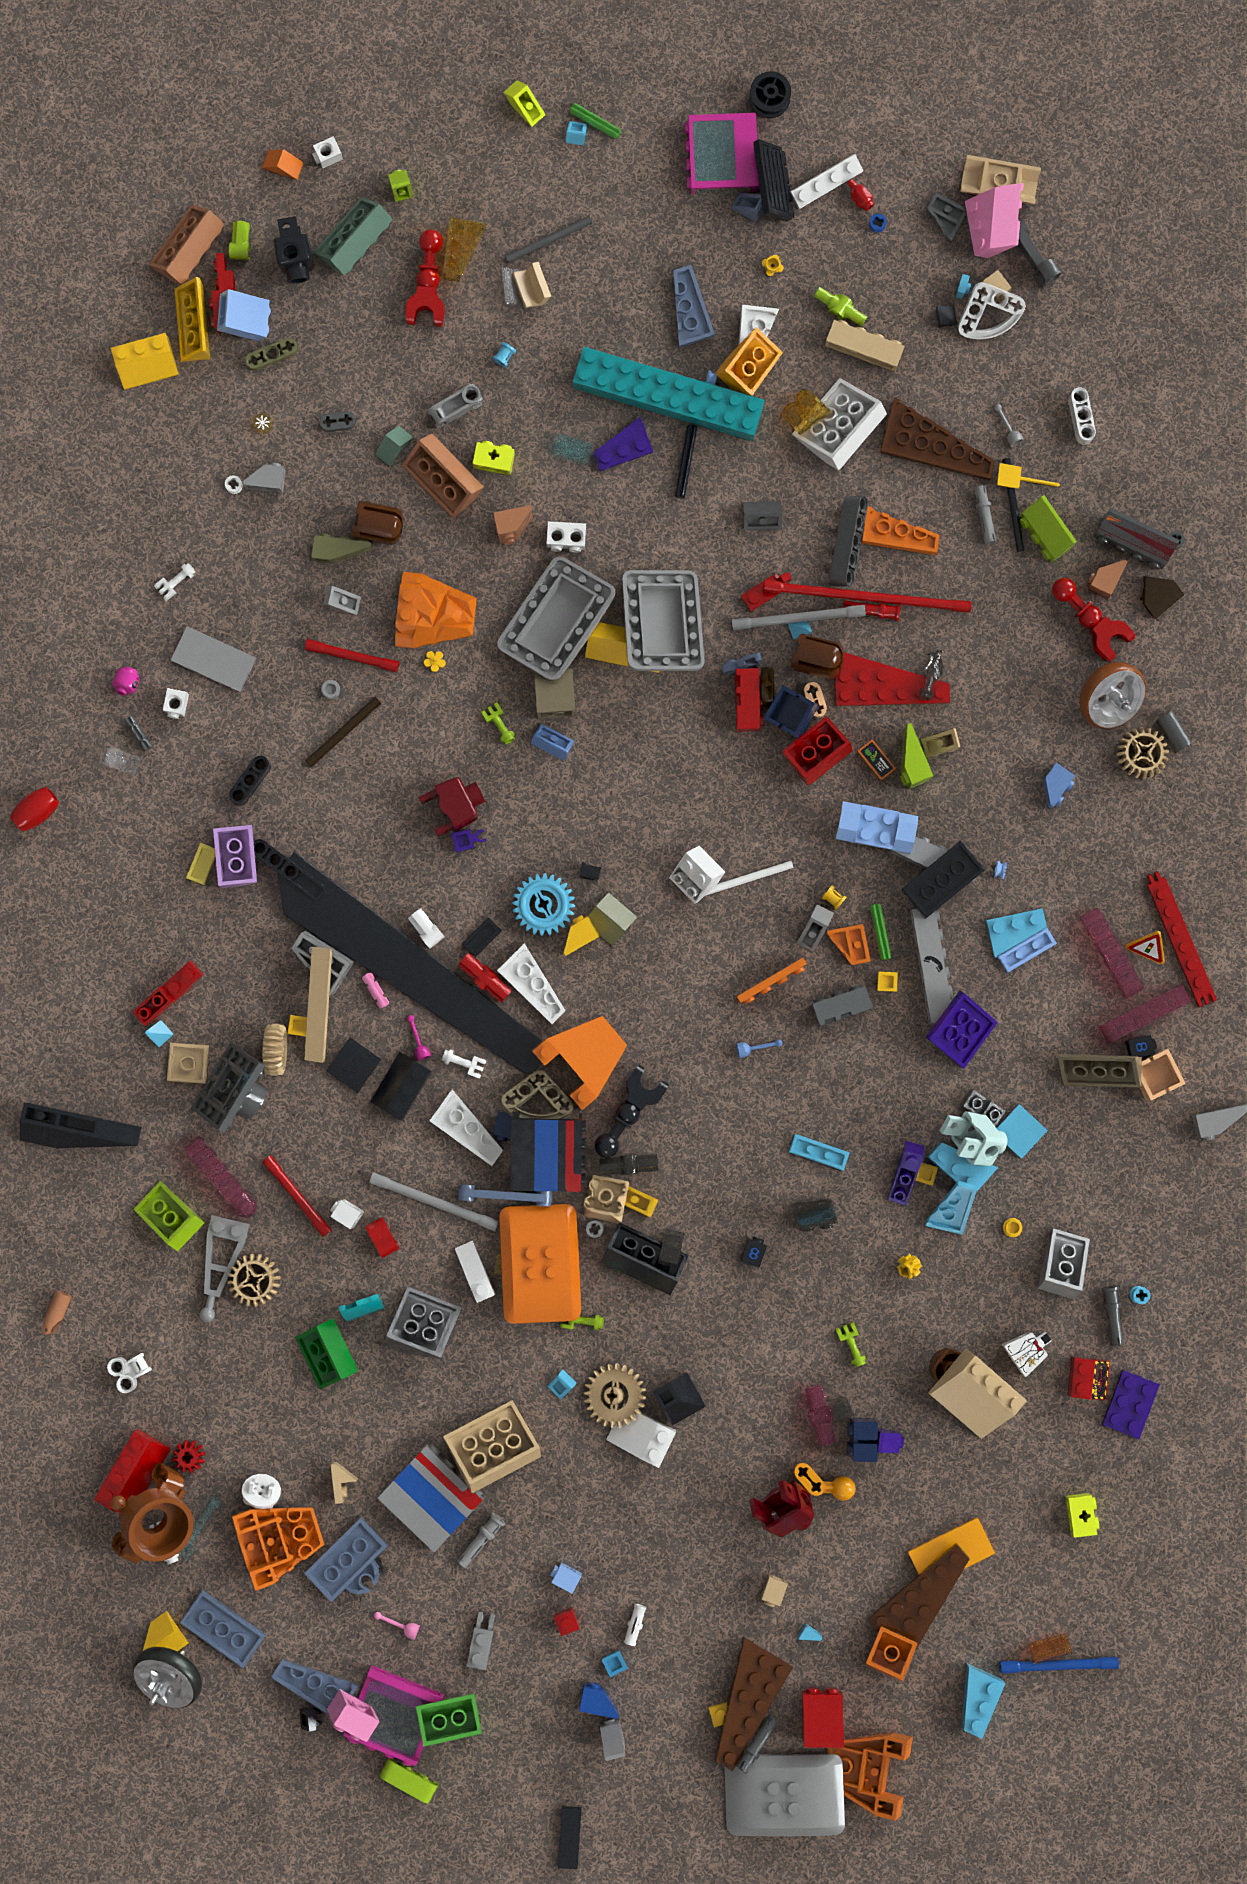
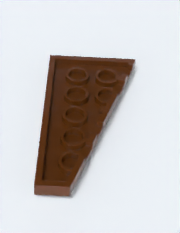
M894 397L880 453L989 481L995 464V460L967 445L962 439L956 438L948 430L929 418L923 417L915 412L913 408L904 405L899 399Z
M955 1543L872 1614L868 1621L878 1632L881 1627H884L917 1642L918 1647L970 1560L969 1556Z
M744 1636L727 1702L726 1716L724 1715V1725L714 1758L716 1762L731 1771L735 1768L793 1668L790 1664Z

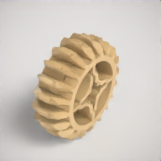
M1143 727L1139 728V731L1133 729L1131 731L1132 734L1127 732L1125 734L1126 739L1122 738L1120 740L1123 745L1117 746V749L1122 752H1118L1116 755L1123 757L1118 763H1125L1122 770L1129 768L1128 775L1135 772L1134 778H1138L1140 773L1142 779H1146L1147 774L1152 778L1154 772L1159 774L1161 772L1159 768L1163 769L1166 766L1163 762H1167L1168 758L1163 755L1168 754L1169 750H1164L1163 748L1167 746V743L1162 744L1160 742L1164 739L1163 736L1156 737L1158 731L1151 734V728H1148L1146 732H1144ZM1136 739H1147L1151 743L1143 745L1141 742H1137ZM1130 744H1132L1135 753L1131 759L1128 753ZM1155 747L1157 750L1156 762L1153 761L1154 758L1151 754ZM1147 748H1149V750L1146 751L1145 756H1140L1138 759L1136 758L1140 755L1139 753H1141L1142 750H1146ZM1137 761H1142L1145 764H1148L1150 767H1138L1135 765V763Z
M268 1024L265 1028L262 1045L263 1065H265L263 1070L265 1074L278 1076L284 1073L286 1067L287 1030L284 1025Z
M250 1254V1260L245 1255L242 1257L243 1262L239 1259L236 1260V1264L239 1267L231 1266L235 1273H228L229 1277H234L233 1280L228 1281V1284H234V1287L230 1288L229 1291H237L233 1297L241 1296L239 1303H243L247 1299V1306H250L252 1301L254 1306H258V1300H260L261 1304L264 1305L266 1304L264 1297L269 1301L272 1300V1296L269 1293L277 1294L273 1287H280V1284L275 1283V1280H279L281 1277L274 1276V1273L278 1272L279 1269H271L275 1263L271 1262L268 1265L269 1257H265L261 1261L262 1254H258L257 1259H255L254 1254ZM251 1264L262 1266L266 1272L261 1274L255 1272ZM246 1267L247 1278L239 1283L240 1272ZM251 1275H253V1277L263 1276L262 1278L258 1279L259 1281H257V1285H255V1283L245 1284L246 1282L250 1281L249 1279H252L250 1277ZM269 1277L268 1288L263 1293L261 1290V1282L263 1279ZM251 1287L257 1296L246 1294L242 1288Z

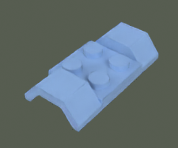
M843 801L835 839L911 854L918 826V816Z

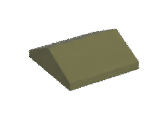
M610 893L588 915L598 934L612 946L638 918Z

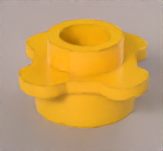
M773 255L762 261V266L765 267L767 276L771 277L774 273L783 271L784 267L781 265L778 255Z

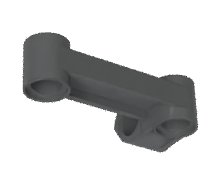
M1018 218L1020 221L1018 247L1034 269L1035 281H1038L1039 287L1043 289L1059 279L1062 272L1053 259H1043L1027 234L1028 227L1022 218Z

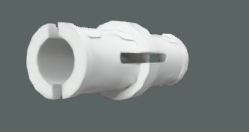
M640 1604L634 1605L631 1620H628L627 1623L628 1630L624 1640L625 1644L636 1645L639 1630L643 1627L642 1620L647 1607Z

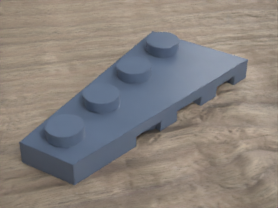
M282 1659L271 1677L328 1715L327 1708L339 1689L353 1696L359 1686L356 1683Z

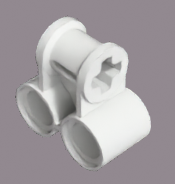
M143 1353L128 1361L122 1357H117L108 1363V1372L113 1376H120L116 1385L120 1392L129 1393L133 1391L137 1386L136 1378L152 1370L151 1367L147 1366ZM116 1361L122 1364V1370L120 1372L114 1369V1363ZM124 1379L131 1381L130 1389L123 1386Z

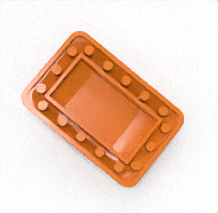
M570 1204L509 1206L503 1208L499 1214L504 1319L511 1324L573 1321L579 1318L581 1314L577 1215L575 1208Z

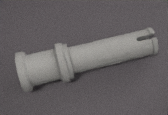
M495 1513L490 1514L491 1518L484 1526L480 1527L479 1534L457 1559V1562L464 1568L468 1567L489 1540L495 1538L494 1534L499 1528L505 1525V1522Z

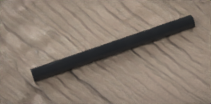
M1010 458L1003 459V464L1011 465ZM1007 487L1016 550L1021 552L1024 551L1015 488Z

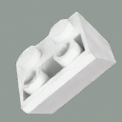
M698 846L685 853L669 878L696 904L718 884L725 871Z

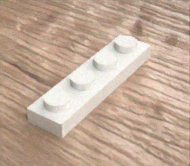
M856 154L849 156L790 191L797 208L801 209L862 173L863 169Z

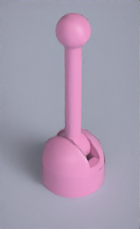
M380 1612L374 1613L376 1620L381 1619L402 1628L407 1638L415 1639L420 1625L409 1623L405 1626L382 1616Z

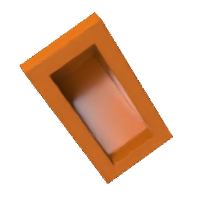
M284 149L268 150L262 168L298 180L304 163Z

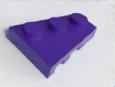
M641 417L594 452V457L600 471L653 453Z

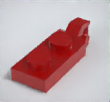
M787 571L780 577L775 574L766 580L787 583L792 577ZM763 581L742 594L741 598L750 612H752L780 593L764 592Z

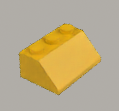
M166 333L111 348L115 366L124 390L179 375L170 340Z

